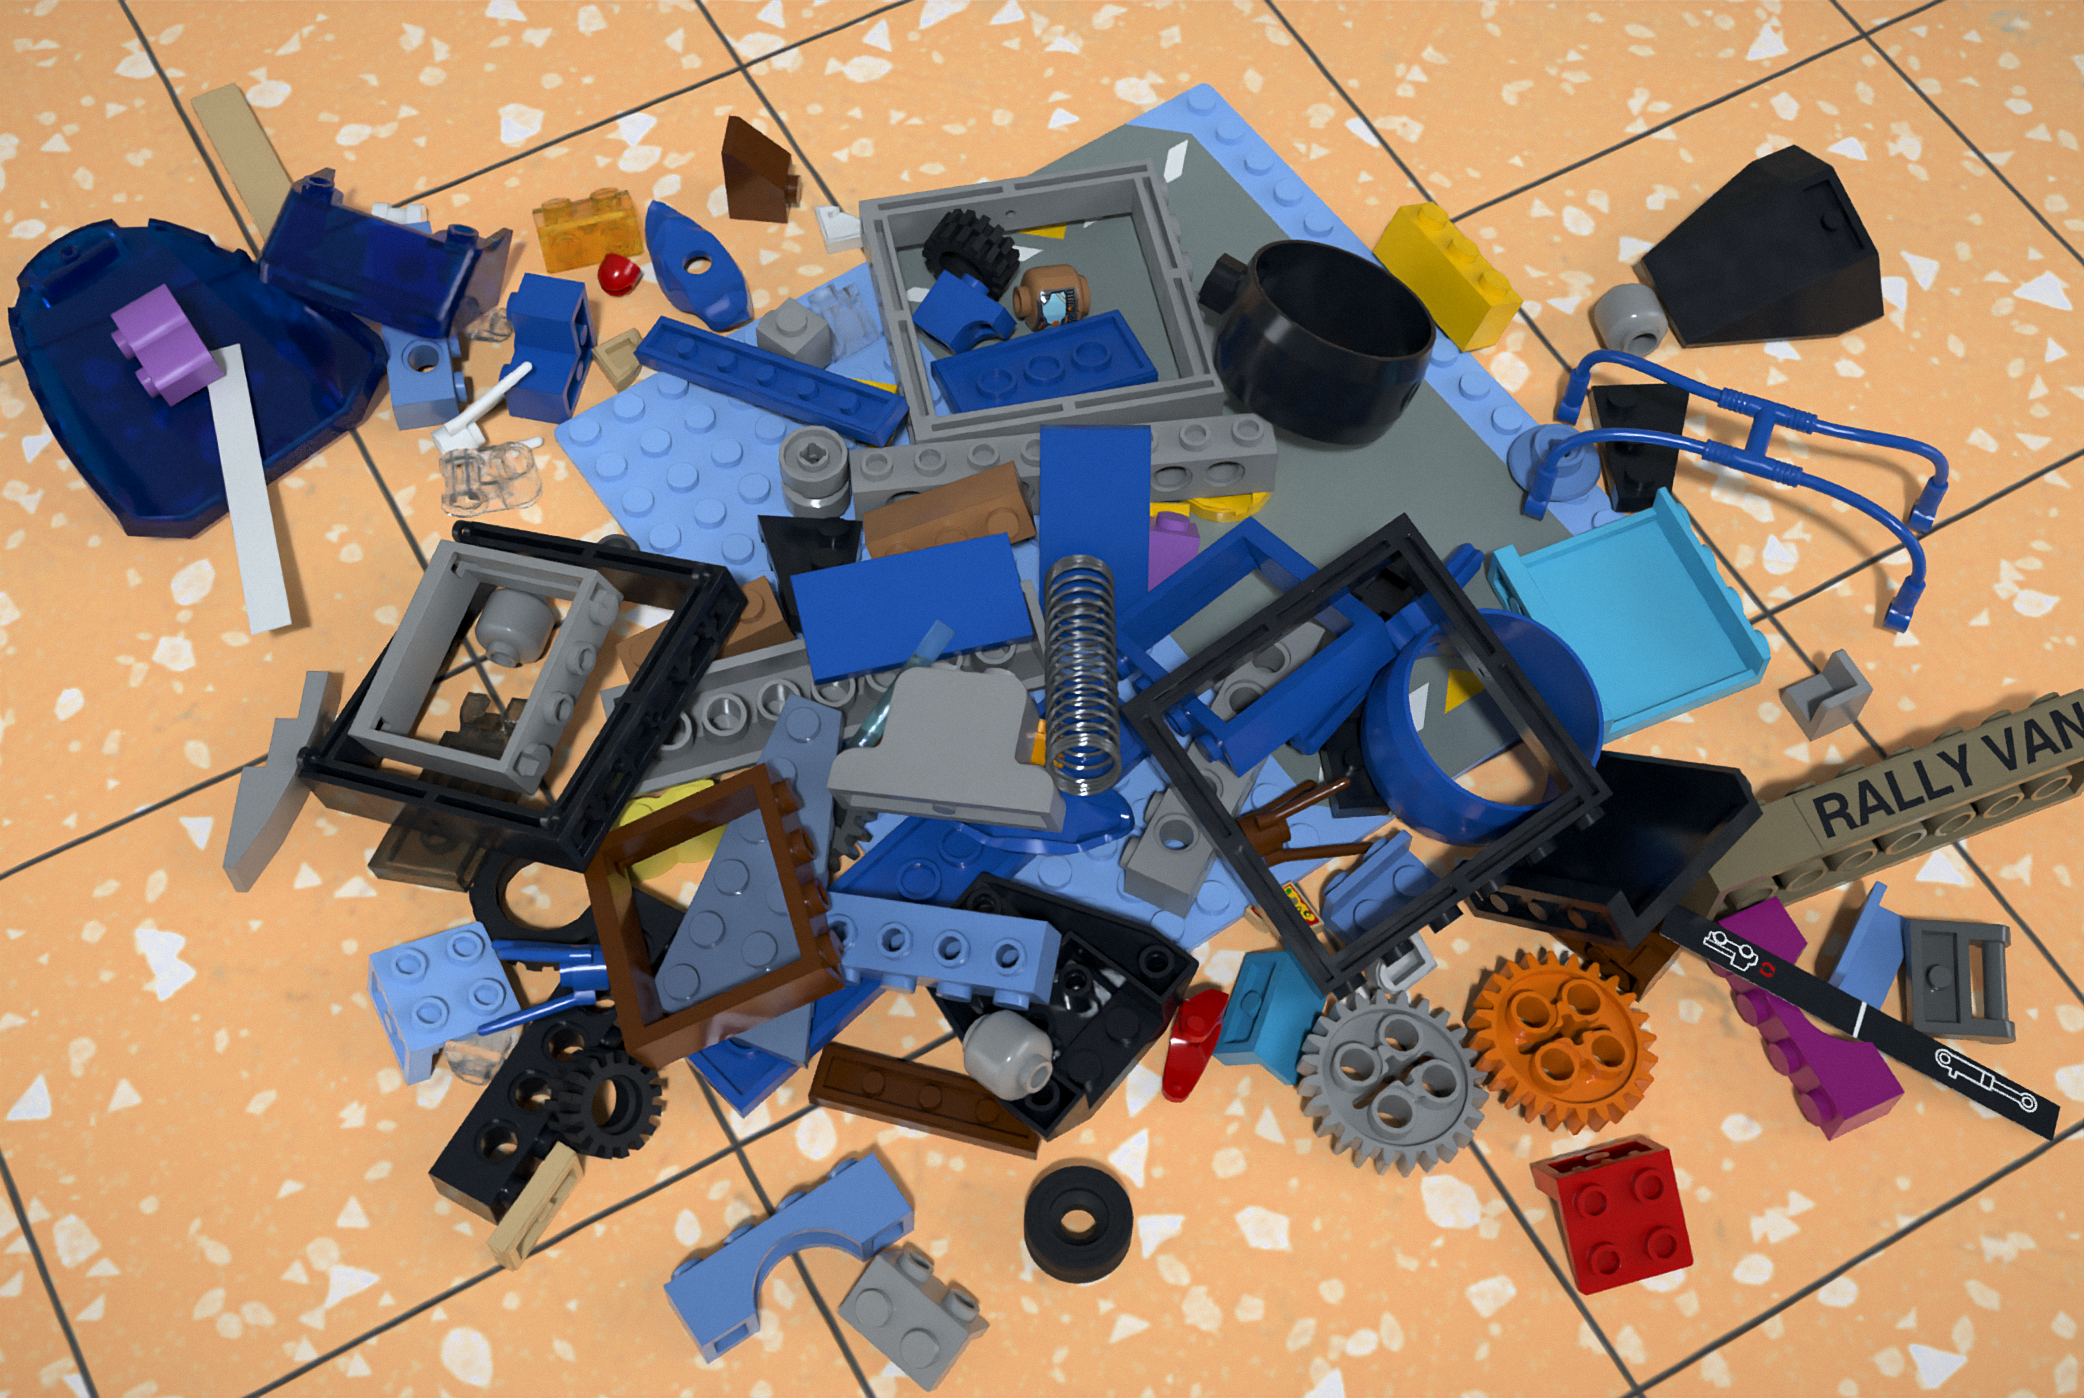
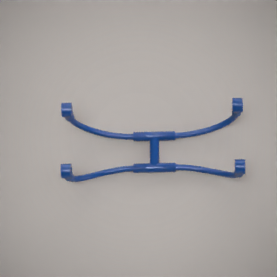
M1600 349L1592 351L1585 355L1578 366L1571 371L1556 421L1573 426L1576 425L1591 379L1590 369L1597 363L1609 362L1635 369L1679 389L1716 402L1719 408L1754 418L1745 449L1711 439L1703 442L1685 436L1647 429L1601 428L1580 432L1556 444L1547 454L1545 460L1539 463L1522 514L1543 520L1558 474L1557 463L1565 454L1577 447L1597 442L1628 441L1667 446L1702 455L1701 459L1708 462L1712 461V463L1725 467L1728 466V468L1776 481L1793 488H1797L1800 485L1818 491L1862 511L1888 528L1897 536L1909 552L1912 561V573L1905 578L1896 597L1891 599L1884 617L1883 627L1903 634L1906 632L1914 608L1926 587L1924 579L1927 568L1923 548L1909 529L1924 534L1929 533L1937 509L1949 487L1947 481L1949 464L1946 457L1937 448L1907 437L1817 419L1818 415L1728 389L1727 387H1723L1720 390L1641 357L1618 350ZM1774 425H1778L1798 432L1801 431L1808 435L1816 432L1840 439L1911 452L1930 460L1935 466V475L1928 479L1921 496L1915 500L1907 525L1905 526L1890 512L1862 495L1828 480L1805 473L1802 467L1780 460L1776 461L1774 458L1767 457L1766 453Z

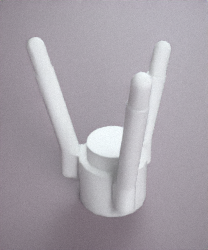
M530 362L521 364L459 416L430 433L434 444L451 468L464 462L468 470L472 471L486 462L524 452L543 444V439L536 436L482 452L478 448L486 443L475 422L503 401L505 398L504 393L531 371L532 364Z

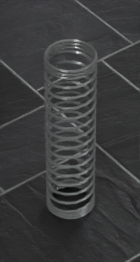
M1077 554L1063 557L1053 563L1046 572L1044 579V656L1046 658L1045 768L1058 790L1071 795L1090 796L1102 793L1114 786L1120 778L1122 769L1121 742L1119 740L1121 732L1119 728L1120 717L1118 714L1120 705L1118 703L1119 691L1117 689L1119 680L1117 678L1118 666L1116 664L1118 655L1116 653L1117 631L1115 629L1116 607L1114 605L1115 578L1111 568L1102 560L1090 555ZM1075 568H1090L1099 571L1108 581L1107 584L1104 580L1091 575H1075L1062 579L1051 587L1059 575ZM1077 579H1089L1100 583L1107 589L1106 592L1092 587H1074L1064 590L1058 595L1054 594L1056 589L1063 584ZM1076 591H1090L1102 596L1097 600L1078 598L1067 602L1060 600L1064 595ZM1101 609H1104V610H1105V611H1104L1103 613H1101V614H1100V613H1097V612H1098L1099 610H1101ZM1075 615H1080V616L1092 615V616H1095L1094 618H1088V619H1083V620H1082V619L1070 618L1071 616H1075ZM1099 619L1105 622L1103 625L1092 623ZM1063 620L1073 622V624L1062 626L1059 623ZM1075 627H1093V628H1095V629L1086 630V631L1071 630V628H1075ZM1064 631L1069 634H1077L1067 638L1060 636ZM1099 631H1102V632L1105 633V635H1104L1103 637H1098V636H1095V635H1088V634L1097 633V632H1099ZM1093 639L1095 641L1080 643L1073 642L1072 640ZM1101 642L1105 645L1103 649H1098L1095 647H1086L1097 645ZM1065 643L1071 646H1080L1068 650L1060 648ZM1055 651L1060 652L1057 656L1054 653ZM1076 651H1093V652H1095V653H1090V654H1084V655H1082V654H1074L1073 652H1076ZM1101 654L1105 657V660L1101 662L1094 659H1085L1097 657ZM1065 655L1073 658H1081L1069 662H1064L1060 660ZM1056 662L1060 664L1058 668L1054 666ZM1078 663H1092V664H1095V665H1090V666H1084V667H1083V666H1075L1074 664H1078ZM1066 667L1074 670H1082L1067 675L1061 672V670H1063ZM1099 667H1103L1106 670L1102 674L1093 671H1085L1097 669ZM1058 675L1061 678L1057 680L1055 676ZM1076 676H1094L1085 679L1075 678ZM1103 679L1106 682L1102 686L1077 684L1066 687L1061 684L1065 680L1086 683ZM1056 687L1062 689L1058 693L1055 691ZM1078 688H1093L1086 691L1075 690ZM1102 691L1106 694L1101 699L1096 697H1076L1068 700L1061 697L1066 692L1087 695ZM1057 699L1059 701H1062V703L1059 705H1057L1055 702ZM1078 701H1094V702L1079 703ZM1103 704L1107 707L1101 712L1086 709L1067 712L1062 709L1066 705L1090 707ZM1111 711V712H1112V715L1109 716V715L1106 714V713H1108V712ZM1059 712L1063 715L1058 718L1056 713ZM1068 717L1084 720L1104 717L1107 720L1102 724L1079 722L1068 725L1062 722ZM1060 725L1064 728L1058 731L1056 726ZM1102 729L1107 732V734L1102 737L1096 734L1078 733L1069 736L1063 735V733H1065L1068 730L1090 732ZM1094 746L1102 750L1085 754L1072 752L1068 748ZM1064 752L1071 756L1088 758L1100 756L1107 752L1111 757L1098 765L1078 766L1062 760L1058 754ZM1056 760L1058 763L1071 769L1085 771L1100 769L1113 761L1115 765L1107 774L1099 778L1086 780L1073 778L1062 773L1053 761Z

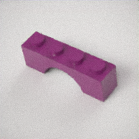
M1777 896L1717 922L1721 927L1793 965L1796 964L1808 944ZM1709 961L1714 972L1719 977L1726 978L1736 994L1738 1007L1743 1018L1749 1025L1757 1027L1769 1046V1056L1776 1070L1783 1076H1788L1797 1090L1805 1116L1814 1126L1821 1128L1828 1141L1889 1114L1904 1095L1905 1091L1873 1042H1851L1832 1037L1815 1027L1798 1007Z

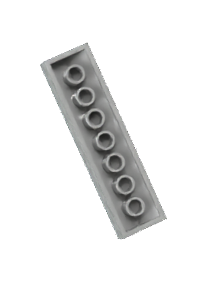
M1028 579L1020 582L1034 634L1032 641L817 686H814L803 638L713 661L629 799L755 766L790 693L841 711L845 719L843 742L875 734L885 729L895 682L904 671L913 667L930 668L932 663L941 662L955 665L962 669V671L984 673V670L987 668H1001L1015 673L1026 687L1028 693L1044 689L1046 686V658L1044 656L1045 621L1032 580ZM1058 675L1055 676L1057 680L1061 678ZM630 683L599 691L606 720Z

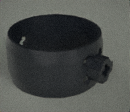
M1280 240L1271 242L1258 249L1247 265L1224 253L1217 259L1198 294L1200 296L1199 303L1221 315L1212 345V360L1218 375L1228 389L1246 406L1268 421L1295 434L1326 443L1357 445L1369 443L1384 436L1401 417L1418 391L1426 375L1436 340V327L1432 315L1421 299L1407 285L1385 269L1361 256L1338 247L1314 241Z

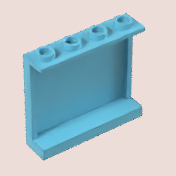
M1666 487L1657 490L1651 508L1524 556H1519L1513 544L1493 551L1487 580L1506 611L1531 618L1549 628L1572 648L1587 668L1594 681L1602 705L1604 718L1603 745L1760 684L1771 659L1767 639L1761 631L1753 629L1743 612V604L1739 594L1733 587H1727L1717 571L1716 560L1711 549L1705 544L1701 545L1691 529L1690 518L1682 504L1674 502Z

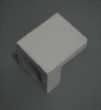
M1840 649L1831 654L1822 673L1786 688L1780 700L1808 740L1812 742L1854 723L1870 697L1873 688L1844 649Z

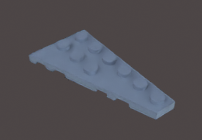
M790 693L756 766L765 762L781 779L787 777L790 779L793 793L801 800L802 809L796 811L799 825L810 836L816 851V860L810 862L815 878L821 881L827 891L829 846L833 838L834 797L827 790L826 786L831 765L834 759L842 752L845 719L839 710ZM760 808L728 823L654 980L663 1013L672 1016L802 959ZM815 1001L732 1036L729 1039L808 1070L810 1048L808 1047L811 1017L814 1018Z

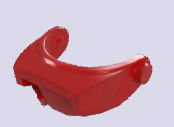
M1211 988L1198 993L1191 999H1181L1172 1029L1162 1080L1161 1092L1168 1101L1173 1103L1184 1102L1201 1078L1219 1040L1229 994Z

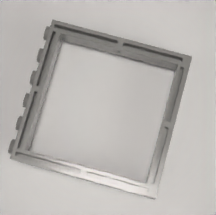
M1152 158L859 201L860 235L895 382L898 385V395L904 396L910 407L904 416L910 445L1040 433V424L1127 425L1222 416L1223 402L1230 400V390L1218 375L1212 360V345L1215 334L1213 330H1205L1203 323L1205 320V306L1198 302L1200 291H1193L1191 285L1193 280L1191 258L1188 252L1181 253L1179 247L1181 241L1179 220L1176 214L1169 215L1167 208L1169 205L1167 182L1165 177H1157ZM960 208L964 214L967 209L975 211L977 219H980L982 215L991 218L989 225L995 228L999 224L1005 229L1004 231L1131 212L1182 378L936 417L895 247L925 243L944 215L949 211L952 213L954 209Z

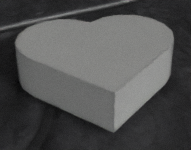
M1419 932L1409 938L1416 948L1387 968L1382 960L1379 959L1366 968L1367 980L1374 990L1382 989L1385 994L1390 995L1400 994L1401 991L1408 990L1438 966Z

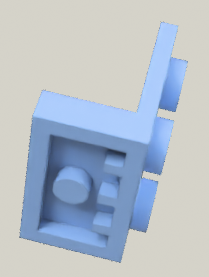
M473 922L369 955L367 990L407 1086L430 1079L432 1055L438 1054L440 1048L480 1036L477 1033V1028L480 1025L521 1011L498 956L491 947L492 943L485 927L481 922Z

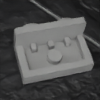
M898 1248L877 1254L836 1313L929 1393L940 1386L970 1342L982 1337L990 1325L978 1315L980 1308L971 1297L955 1288L949 1290L932 1275L934 1268L923 1256L910 1249L902 1250Z

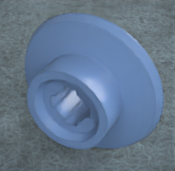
M1544 424L1530 428L1519 435L1513 442L1508 456L1509 468L1517 483L1527 492H1530L1539 463L1545 460L1547 454L1556 444L1580 432L1565 424ZM1592 443L1571 450L1557 463L1558 474L1550 501L1577 499L1587 494L1596 485L1601 474V460Z

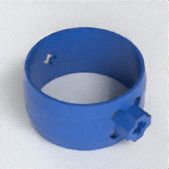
M1421 600L1412 602L1385 622L1396 657L1378 674L1366 699L1360 724V741L1364 763L1376 790L1399 818L1423 835L1445 844L1472 848L1487 847L1563 795L1562 791L1548 774V782L1540 804L1526 806L1506 805L1486 800L1471 793L1445 774L1425 749L1413 723L1409 702L1410 676L1415 660L1435 656L1463 657ZM1477 609L1595 768L1603 745L1604 718L1598 691L1581 659L1557 634L1531 618L1501 609Z

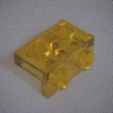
M614 187L601 188L590 193V198L570 201L569 198L565 197L553 198L543 202L541 208L532 209L546 271L550 274L599 264L607 253H615L628 258L641 255L644 251L635 208L628 190L619 191L618 188Z

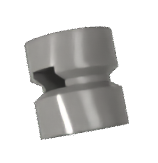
M809 425L794 430L785 437L779 447L778 454L783 500L787 510L794 517L822 519L839 517L850 504L851 497L848 450L844 439L834 430L824 426Z

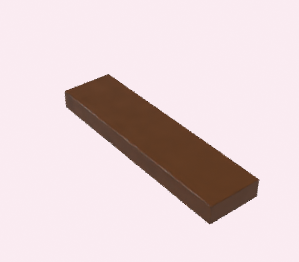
M829 1043L823 1047L808 1094L810 1104L1032 1160H1037L1042 1142L1041 1137L1003 1109L992 1092L973 1079Z

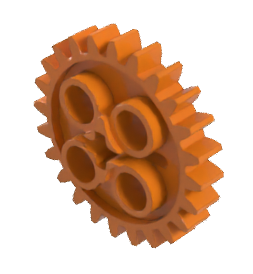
M1548 951L1540 963L1531 952L1524 956L1519 965L1512 960L1508 961L1500 973H1493L1484 985V990L1480 992L1472 1005L1476 1011L1468 1021V1027L1477 1031L1468 1044L1469 1049L1485 1052L1475 1065V1069L1482 1072L1492 1071L1495 1075L1487 1087L1488 1091L1493 1092L1505 1088L1509 1096L1504 1107L1509 1110L1519 1103L1526 1106V1123L1530 1124L1540 1113L1546 1116L1549 1132H1554L1562 1121L1566 1120L1572 1135H1578L1587 1123L1595 1133L1600 1132L1609 1121L1615 1125L1618 1124L1629 1110L1633 1111L1645 1097L1643 1093L1654 1081V1077L1649 1071L1658 1062V1057L1647 1051L1657 1040L1656 1035L1640 1031L1642 1025L1650 1017L1647 1012H1632L1629 1008L1637 995L1632 992L1620 996L1615 991L1620 977L1617 975L1610 977L1605 982L1599 979L1600 970L1599 963L1594 962L1587 971L1579 969L1577 954L1572 953L1564 965L1559 964L1554 951ZM1570 1005L1577 1008L1581 1012V1014L1573 1010ZM1519 1017L1529 1022L1532 1027H1529L1525 1025L1523 1022H1521ZM1598 1028L1604 1029V1030H1598V1031H1594V1032H1593L1594 1029H1598ZM1532 1052V1054H1528V1055H1522V1054H1521V1053ZM1594 1056L1600 1058L1606 1066L1599 1063ZM1543 1069L1551 1072L1557 1080L1546 1075Z

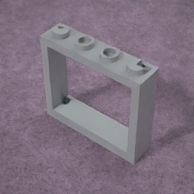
M441 539L349 729L348 735L378 757L534 796L543 775L549 768L551 757L565 726L572 718L574 706L588 675L595 667L598 653L607 633L617 618L624 595L597 570ZM453 564L457 566L455 573L451 571ZM480 582L573 601L500 760L407 738ZM379 720L383 722L380 731L375 730Z

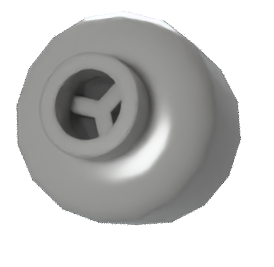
M1628 283L1614 286L1600 299L1594 311V321L1607 348L1645 357L1659 347L1667 333L1668 319L1654 291L1644 284Z
M511 588L497 589L487 599L475 627V636L478 643L486 650V657L497 665L513 668L517 663H531L536 661L543 653L555 624L554 613L548 606V599L544 595Z
M1002 1010L983 1015L975 1020L965 1034L962 1043L964 1068L972 1079L999 1098L1008 1101L1024 1098L1029 1093L1038 1092L1048 1082L1052 1073V1042L1044 1031L1019 1014L1009 1010Z

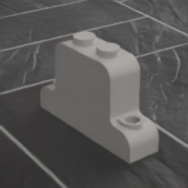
M937 662L932 663L930 668L913 667L904 671L897 678L894 685L881 743L875 748L857 747L841 752L831 765L826 786L827 790L844 809L955 820L1062 833L1066 813L1065 800L1051 776L1046 772V768L1030 764L1039 724V711L1017 675L1001 668H987L984 670V673L962 671V669L955 665Z

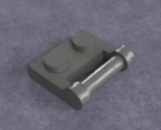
M1909 919L1904 924L1907 1025L1931 1038L1980 1041L1981 1043L1992 1045L2014 1043L2016 1041L2015 1023L2009 1021L2005 948L2011 946L2010 927L2002 924ZM1969 945L1981 948L1984 1019L1972 1018Z

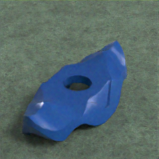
M652 200L645 218V242L656 280L669 302L680 311L694 313L714 331H721L754 318V309L746 279L741 268L726 248L711 232L701 227L691 218L663 202ZM702 256L711 260V267L701 274H691L684 269L685 263L693 257Z
M1058 768L1062 773L1068 776L1081 779L1080 777L1072 774L1069 771ZM1110 788L1102 793L1090 796L1071 795L1060 791L1066 803L1062 833L943 820L953 828L987 846L1014 854H1036L1041 856H1064L1091 850L1123 838L1133 830L1135 825L1131 806L1122 795Z

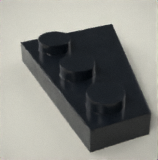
M1668 383L1591 386L1588 402L1595 429L1636 428L1682 436L1690 393ZM1598 442L1615 512H1640L1651 508L1657 490L1662 487H1666L1671 495L1679 449L1640 442Z

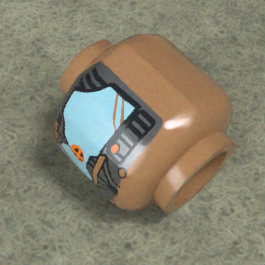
M1069 264L1030 268L1025 271L1021 285L1013 289L1015 314L1017 317H1024L1028 327L1034 332L1079 321L1090 310L1088 282L1084 275H1078L1077 271Z

